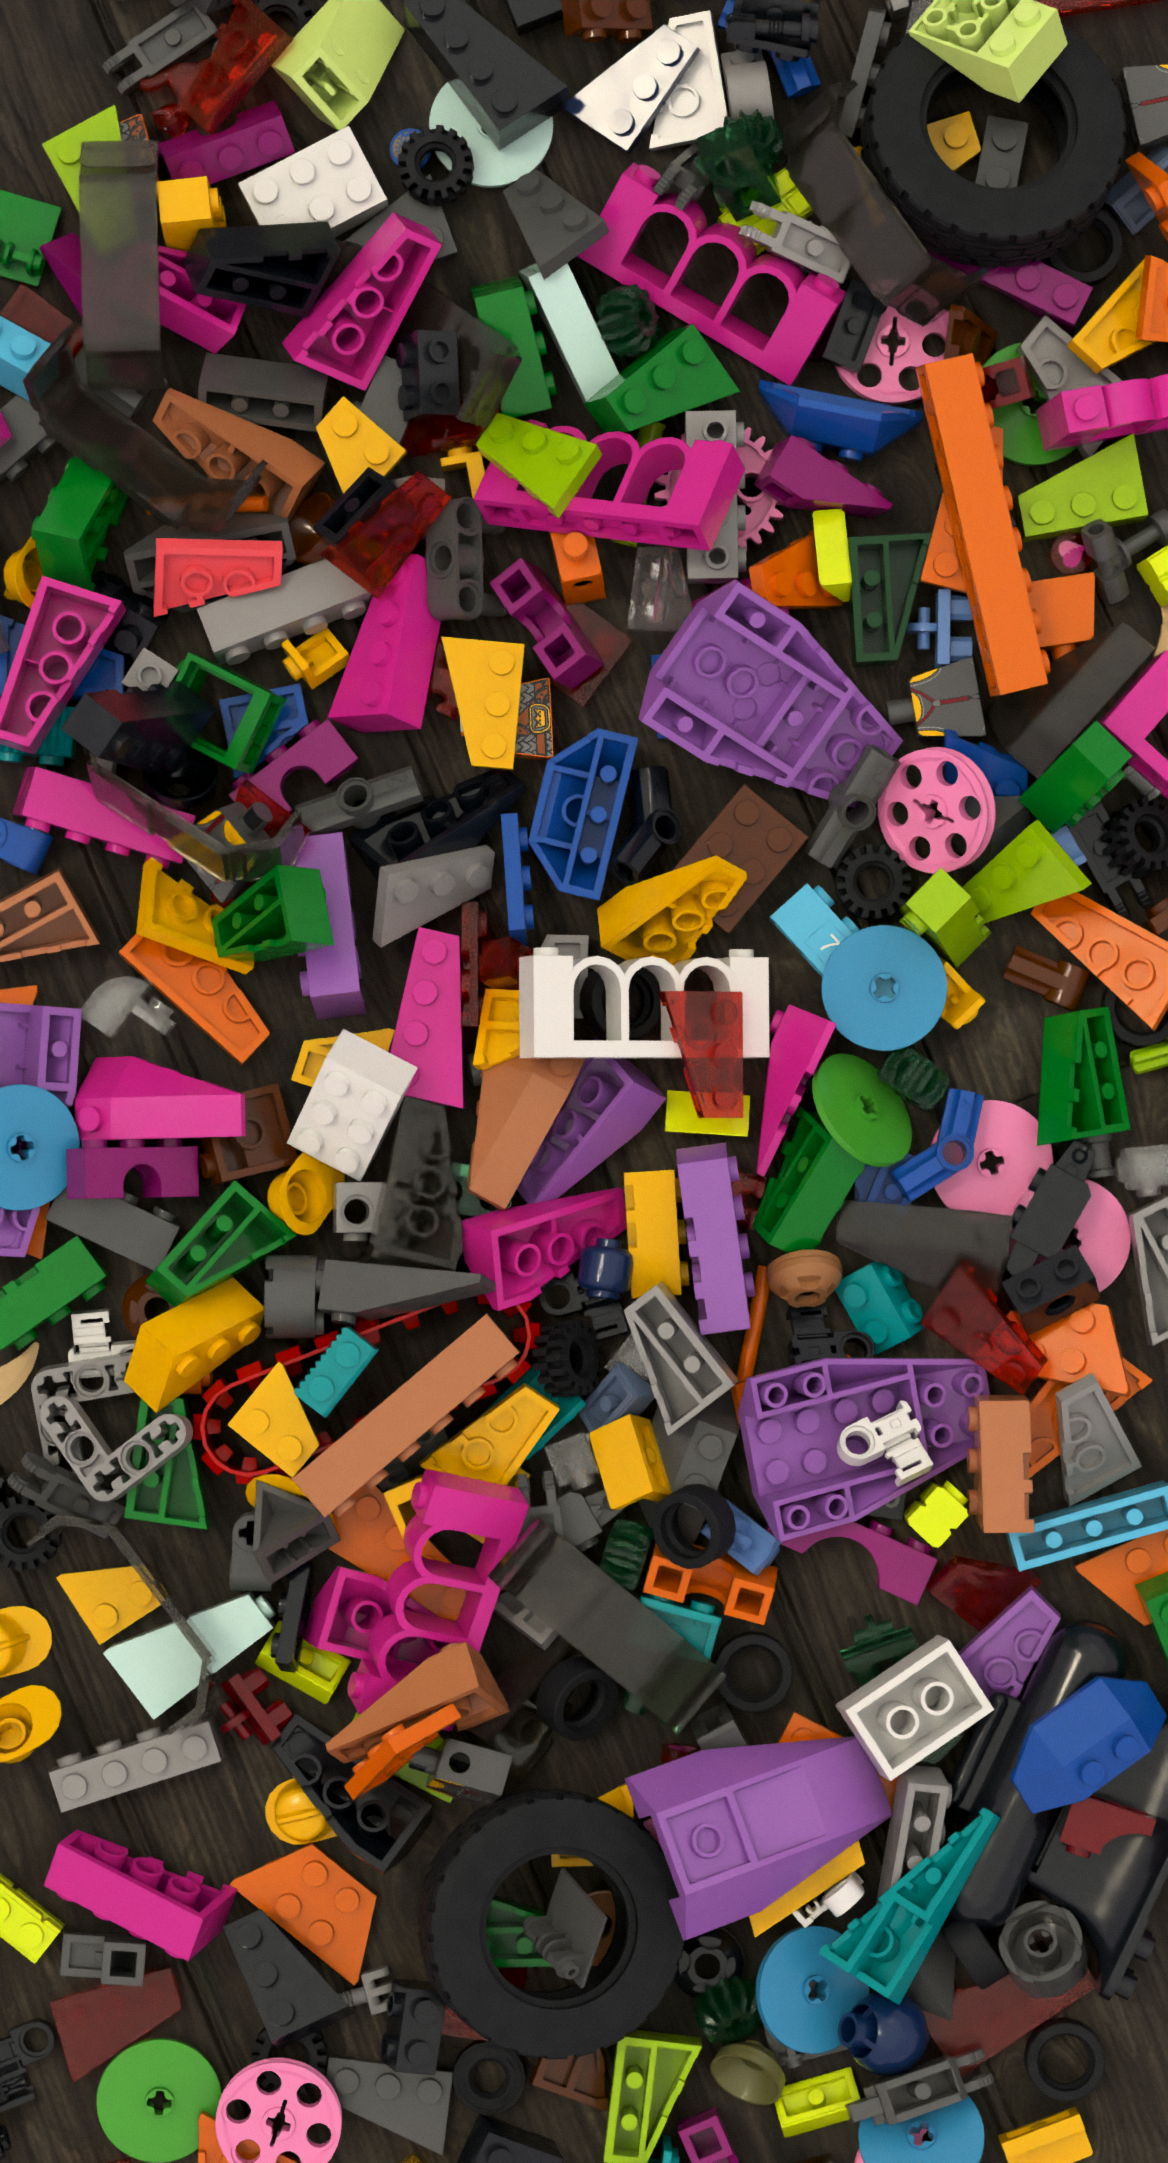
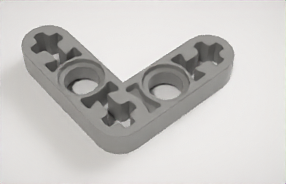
M132 1352L48 1365L36 1373L31 1383V1393L43 1456L53 1466L59 1465L61 1452L58 1448L53 1451L51 1450L50 1446H56L40 1420L42 1404L52 1397L48 1389L40 1388V1385L44 1384L46 1376H52V1380L56 1383L64 1382L69 1377L67 1372L72 1371V1385L76 1393H69L70 1385L58 1387L54 1396H70L77 1402L135 1393L124 1382L125 1376L116 1378L117 1386H110L111 1373L107 1366L114 1364V1373L125 1371L130 1362ZM88 1368L97 1369L102 1373L104 1383L98 1389H87L80 1381V1374ZM55 1407L58 1412L57 1415L64 1417L66 1412H68L67 1407ZM79 1426L70 1427L71 1432L79 1429ZM79 1438L75 1444V1452L80 1459L85 1461L82 1440Z
M52 1396L42 1404L40 1409V1420L43 1427L89 1494L99 1501H115L122 1498L185 1449L193 1437V1427L185 1416L178 1413L163 1414L112 1452L81 1405L70 1396ZM55 1407H67L68 1412L64 1415L70 1427L79 1426L80 1424L81 1429L71 1432L65 1422H55L54 1417L58 1414ZM166 1424L179 1426L180 1429L175 1433L177 1441L166 1440L158 1446L152 1441L159 1440L167 1434L168 1428ZM71 1432L66 1438L64 1437L65 1433ZM83 1436L88 1437L94 1445L92 1456L85 1461L80 1459L75 1452L76 1441ZM138 1445L145 1447L149 1453V1462L141 1470L135 1468L130 1461L131 1451ZM121 1469L128 1474L120 1475L112 1481L113 1491L101 1489L100 1485L104 1482L102 1474L113 1475Z

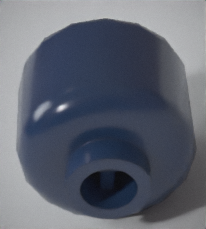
M597 1238L596 1246H586L582 1249L577 1282L582 1289H586V1296L619 1300V1294L626 1293L630 1289L633 1256L629 1251L621 1249L622 1241Z

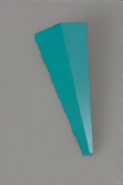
M983 1807L979 1811L980 1815L961 1832L956 1831L947 1839L948 1843L932 1857L924 1858L878 1898L879 1903L860 1919L855 1918L847 1925L848 1929L831 1944L826 1943L818 1953L887 1999L900 2005L996 1828L1000 1817Z

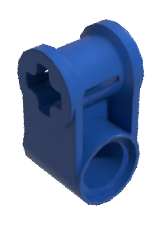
M0 817V858L4 859L3 862L39 875L54 837L21 823L18 825Z

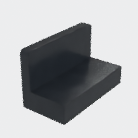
M848 279L844 280L843 284H839V288L847 292L809 360L815 363L826 361L849 372L860 373L888 294L856 280Z

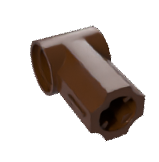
M1016 945L1002 979L1042 995V999L1049 1003L1075 1012L1079 1007L1092 973L1062 960L1055 962Z

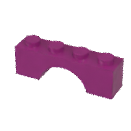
M925 250L922 258L923 262L958 279L975 281L1009 296L1039 319L1046 315L1068 333L1072 331L1093 287L1040 261L1035 263L1030 261L1027 265L1005 268L1004 266L983 268L976 267V265L968 264L967 266L947 260V257L937 256L928 250Z
M872 1519L868 1526L854 1521L782 1541L781 1543L803 1554L809 1547L822 1539L845 1537L855 1540L863 1545L874 1559L877 1570V1586L915 1605H918L938 1560L935 1556L929 1554L932 1546L910 1536L907 1543L891 1537L894 1529ZM767 1523L765 1529H767L770 1533H772V1531H771V1529H770V1527H769V1525H768V1523Z

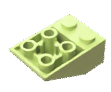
M328 0L272 60L270 65L318 119L339 131L345 128L369 102L405 29L380 0Z
M934 0L908 31L912 38L984 90L1018 103L1021 102L1068 45L1058 10L1033 0Z

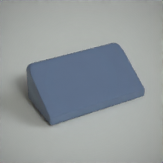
M1158 145L1146 157L1168 174V147ZM1131 171L1110 189L1103 204L1133 236L1155 217Z
M622 1362L617 1363L586 1398L585 1407L578 1412L589 1433L628 1414L639 1416L654 1399L651 1385Z

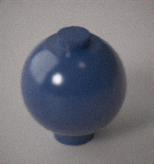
M878 1992L871 1993L858 2001L850 2013L844 2014L838 2026L839 2040L843 2046L848 2048L853 2059L865 2070L882 2076L898 2075L915 2066L924 2055L930 2038L927 2019L922 2009L906 1995L903 1997L900 2005Z

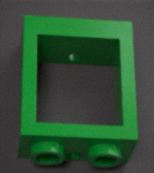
M188 652L186 658L177 666L179 671L174 679L175 681L182 682L198 695L208 673L253 695L228 750L199 735L191 747L235 770L252 774L287 699L206 657Z

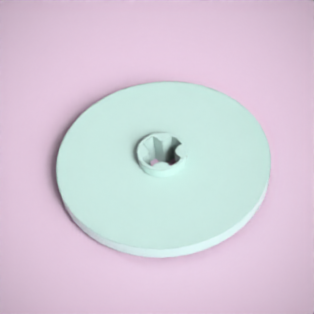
M448 82L437 94L429 117V129H436V125H443L444 130L449 131L452 128L457 131V135L460 138L464 137L468 148L471 149L474 163L471 185L483 188H499L512 185L521 176L537 169L546 157L553 136L552 116L499 151L488 135L483 133L482 127ZM434 151L442 165L451 172L452 161L450 157L444 152Z

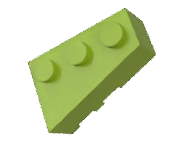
M1134 433L1018 495L1014 501V508L1022 543L1081 533V529L1086 524L1098 519H1102L1111 527L1143 522L1149 514Z
M942 868L937 870L898 910L903 916L899 923L905 929L916 933L919 937L922 934L956 969L991 934L990 930L984 926V919L980 915L975 917L979 910L972 897Z
M635 2030L632 2033L628 2032L623 2035L624 2039L616 2043L603 2162L648 2163L678 2095H680L690 2069L702 2048L701 2037Z

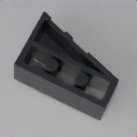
M261 1909L223 1926L270 2041L278 2049L355 2014Z

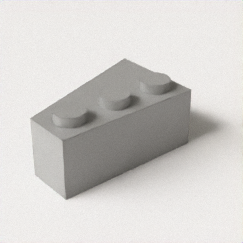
M1164 1195L1127 1214L1147 1345L1151 1346L1168 1338V1195Z
M662 1280L624 1309L639 1356L644 1363L650 1380L651 1390L661 1411L668 1436L738 1382L737 1376L706 1336L700 1335L699 1327Z

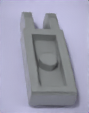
M752 201L749 210L754 215L776 222L777 225L772 237L753 226L742 225L739 232L740 236L767 247L766 251L816 274H826L835 279L839 284L844 283L859 247L858 244L788 211L780 212L768 205Z

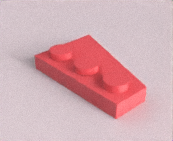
M156 538L154 617L168 614V609L189 604L190 608L205 605L206 599L226 594L233 598L280 586L283 556L282 541Z

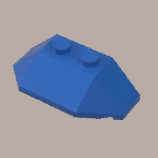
M760 380L757 392L758 397L786 438L790 435L802 437L810 441L815 446V451L819 454L822 453V449L839 452V459L855 463H862L863 457L871 459L919 427L923 417V411L819 392L766 380Z
M597 728L547 760L528 843L559 892L600 901L638 742L637 737Z
M1096 1676L1029 1725L1019 1752L1016 1768H1013L1010 1780L1032 1814L1084 1801L1151 1752L1167 1715L1147 1682L1143 1680Z

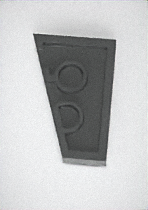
M874 4L870 6L837 134L853 137L855 128L861 129L864 122L863 117L867 104L862 103L866 87L873 88L881 65L873 62L877 46L885 48L892 24L884 21L887 11L886 7Z
M537 169L521 176L516 182L502 191L544 280L609 233L603 218Z
M329 2055L326 2078L335 2089L342 2108L443 2156L452 2086V2069L436 2068L435 2075L402 2073L393 2071L380 2060Z

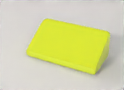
M842 508L816 510L813 512L812 517L819 583L823 589L842 602H849L852 576L845 511H842Z
M667 1090L665 1132L748 1137L750 1096Z
M279 1620L256 1659L255 1664L316 1700L327 1704L351 1660L338 1653L318 1649L303 1639L298 1671L295 1673L281 1671L275 1663L276 1658L271 1657L273 1635L275 1632H281L282 1621Z
M851 2067L785 2085L781 2097L775 2102L784 2137L795 2136L850 2120L845 2105L859 2100L860 2096Z

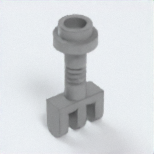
M385 1965L360 1972L363 1986L351 1989L350 1992L338 1993V1995L350 2007L367 2002L371 2015L387 2011L388 1999L380 2001L379 1996L390 1993L393 1983L391 1981L376 1985L375 1979L389 1975L388 1966Z

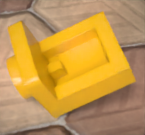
M460 447L447 451L448 457L440 458L442 472L467 468L472 498L474 499L486 472L480 451L472 452V447Z
M328 628L314 634L296 648L288 639L281 643L287 658L282 660L283 665L295 681L302 678L311 690L346 667L350 658L349 653Z
M940 957L947 979V998L940 1018L957 1030L976 1017L979 1008L985 1003V999L973 990L946 960Z

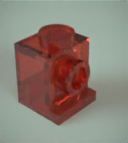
M510 936L482 942L480 981L493 989L519 990V957L532 956L533 949Z

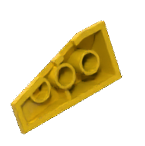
M715 855L625 887L597 908L601 948L625 960L653 956L665 959L674 965L679 961L691 958L696 951V942L702 933L708 934L713 927L712 919L719 910L726 909L746 881V871Z

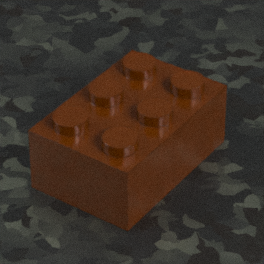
M744 784L673 870L716 855L746 871V881L726 909L719 910L712 919L713 925L728 936L803 846L808 836Z

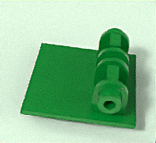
M0 190L1 277L39 287L46 259L39 247L53 240L61 207Z

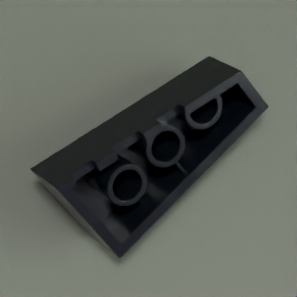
M407 0L403 2L404 25L499 151L567 107L568 86L464 1Z
M180 681L171 682L169 688H166L161 683L151 684L148 691H142L136 686L128 687L127 691L122 694L116 689L85 693L61 729L100 759L170 777L172 773L177 772L184 765L187 759V751L216 709Z

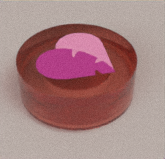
M1071 532L1060 535L1050 548V562L1054 569L1063 575H1077L1084 571L1091 561V557L1086 554L1082 536L1078 533Z
M666 1743L662 1745L660 1760L665 1764L698 1752L701 1748L690 1744Z

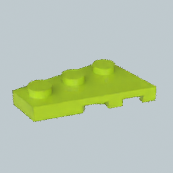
M116 105L42 143L102 256L139 237Z
M501 413L496 414L476 443L482 456L507 477L516 480L535 500H540L547 506L549 512L558 519L602 456L597 444Z
M1037 819L962 888L972 897L979 910L977 916L980 915L985 923L1082 891L1092 883Z

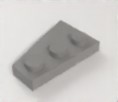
M1046 315L1040 319L1016 349L1020 357L1025 356L1030 373L1048 401L1062 391L1097 385L1103 386L1122 381L1108 368L1096 374L1066 346L1072 340V337ZM1103 441L1078 445L1076 447L1083 458L1086 459L1094 454Z
M487 845L380 867L372 940L381 948L491 889L495 852Z
M1093 1373L1055 1393L1063 1495L1069 1507L1142 1467Z

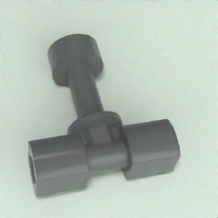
M1161 509L1147 517L1148 527L1123 542L1114 536L1112 527L1102 519L1094 520L1081 529L1080 532L1086 554L1097 562L1098 567L1093 572L1098 596L1108 604L1117 603L1126 598L1130 593L1124 569L1132 565L1131 556L1156 541L1162 546L1168 544L1167 510Z

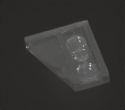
M637 547L627 629L637 632L677 633L693 610L680 552L669 547Z

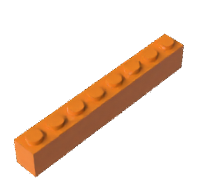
M973 353L921 365L915 368L990 697L1048 684L1046 675L1050 674V662L1046 651L1040 650L1037 634L1041 633L1040 618L1036 609H1031L1028 593L1032 591L1031 578L1028 570L1021 566L1018 552L1022 551V539L1018 528L1012 527L1009 511L1013 509V499L1007 485L1003 486L1000 469L1004 467L1003 455L999 445H994L990 428L994 427L993 411L989 403H984L981 387L985 385L983 368L979 361L975 362Z

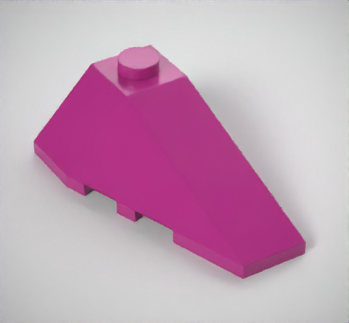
M337 1566L314 1599L304 1640L318 1649L359 1659L372 1660L368 1650L369 1635L380 1620L387 1615L393 1614L386 1598L387 1582L377 1575ZM407 1596L404 1602L405 1610L438 1617ZM406 1637L398 1640L391 1646L386 1655V1662L416 1668L427 1658L440 1653V1650L449 1643L421 1637Z

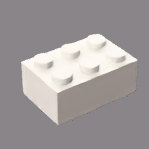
M349 126L238 183L241 194L258 225L328 221L334 237L375 217L389 206L388 200Z
M343 1029L323 1062L287 1144L361 1182L379 1151L418 1067Z
M936 1635L835 1705L878 1773L889 1781L895 1779L994 1710L950 1640L940 1635Z

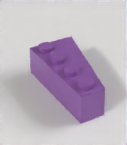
M337 832L293 838L294 852L287 853V865L320 869L334 940V946L298 953V957L306 956L307 971L300 972L302 996H310L317 1020L367 1014L365 999L363 998L359 981L362 979L358 949L355 946L357 933L353 907H351L350 902L352 900L343 833Z
M726 1143L676 1149L684 1219L687 1223L686 1232L690 1259H692L695 1299L698 1300L700 1335L751 1329L748 1297L756 1295L753 1273H744L742 1260L750 1258L747 1233L739 1234L737 1224L738 1220H745L742 1195L733 1196L732 1182L739 1181L736 1156L728 1157Z

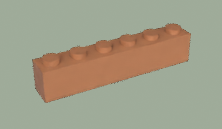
M485 1314L293 1477L292 1480L324 1518L331 1512L338 1518L357 1502L352 1496L353 1493L364 1484L371 1490L389 1475L384 1467L393 1459L398 1457L403 1463L422 1446L418 1443L417 1439L430 1429L436 1435L454 1420L449 1412L462 1402L468 1408L486 1392L481 1385L492 1375L501 1380L518 1365L514 1357L520 1351L488 1314Z

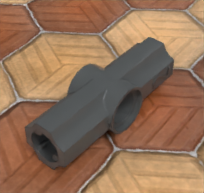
M867 744L845 782H841L830 791L828 796L829 808L805 846L804 851L819 863L829 868H837L858 832L868 828L874 822L876 817L875 804L899 767L900 761L885 750L875 745ZM858 801L854 809L846 812L847 807L851 803Z
M410 765L367 781L359 777L349 778L338 787L337 791L295 805V814L304 837L329 834L350 826L366 829L374 826L382 815L424 801V795L416 771ZM365 800L360 806L353 807L356 802Z

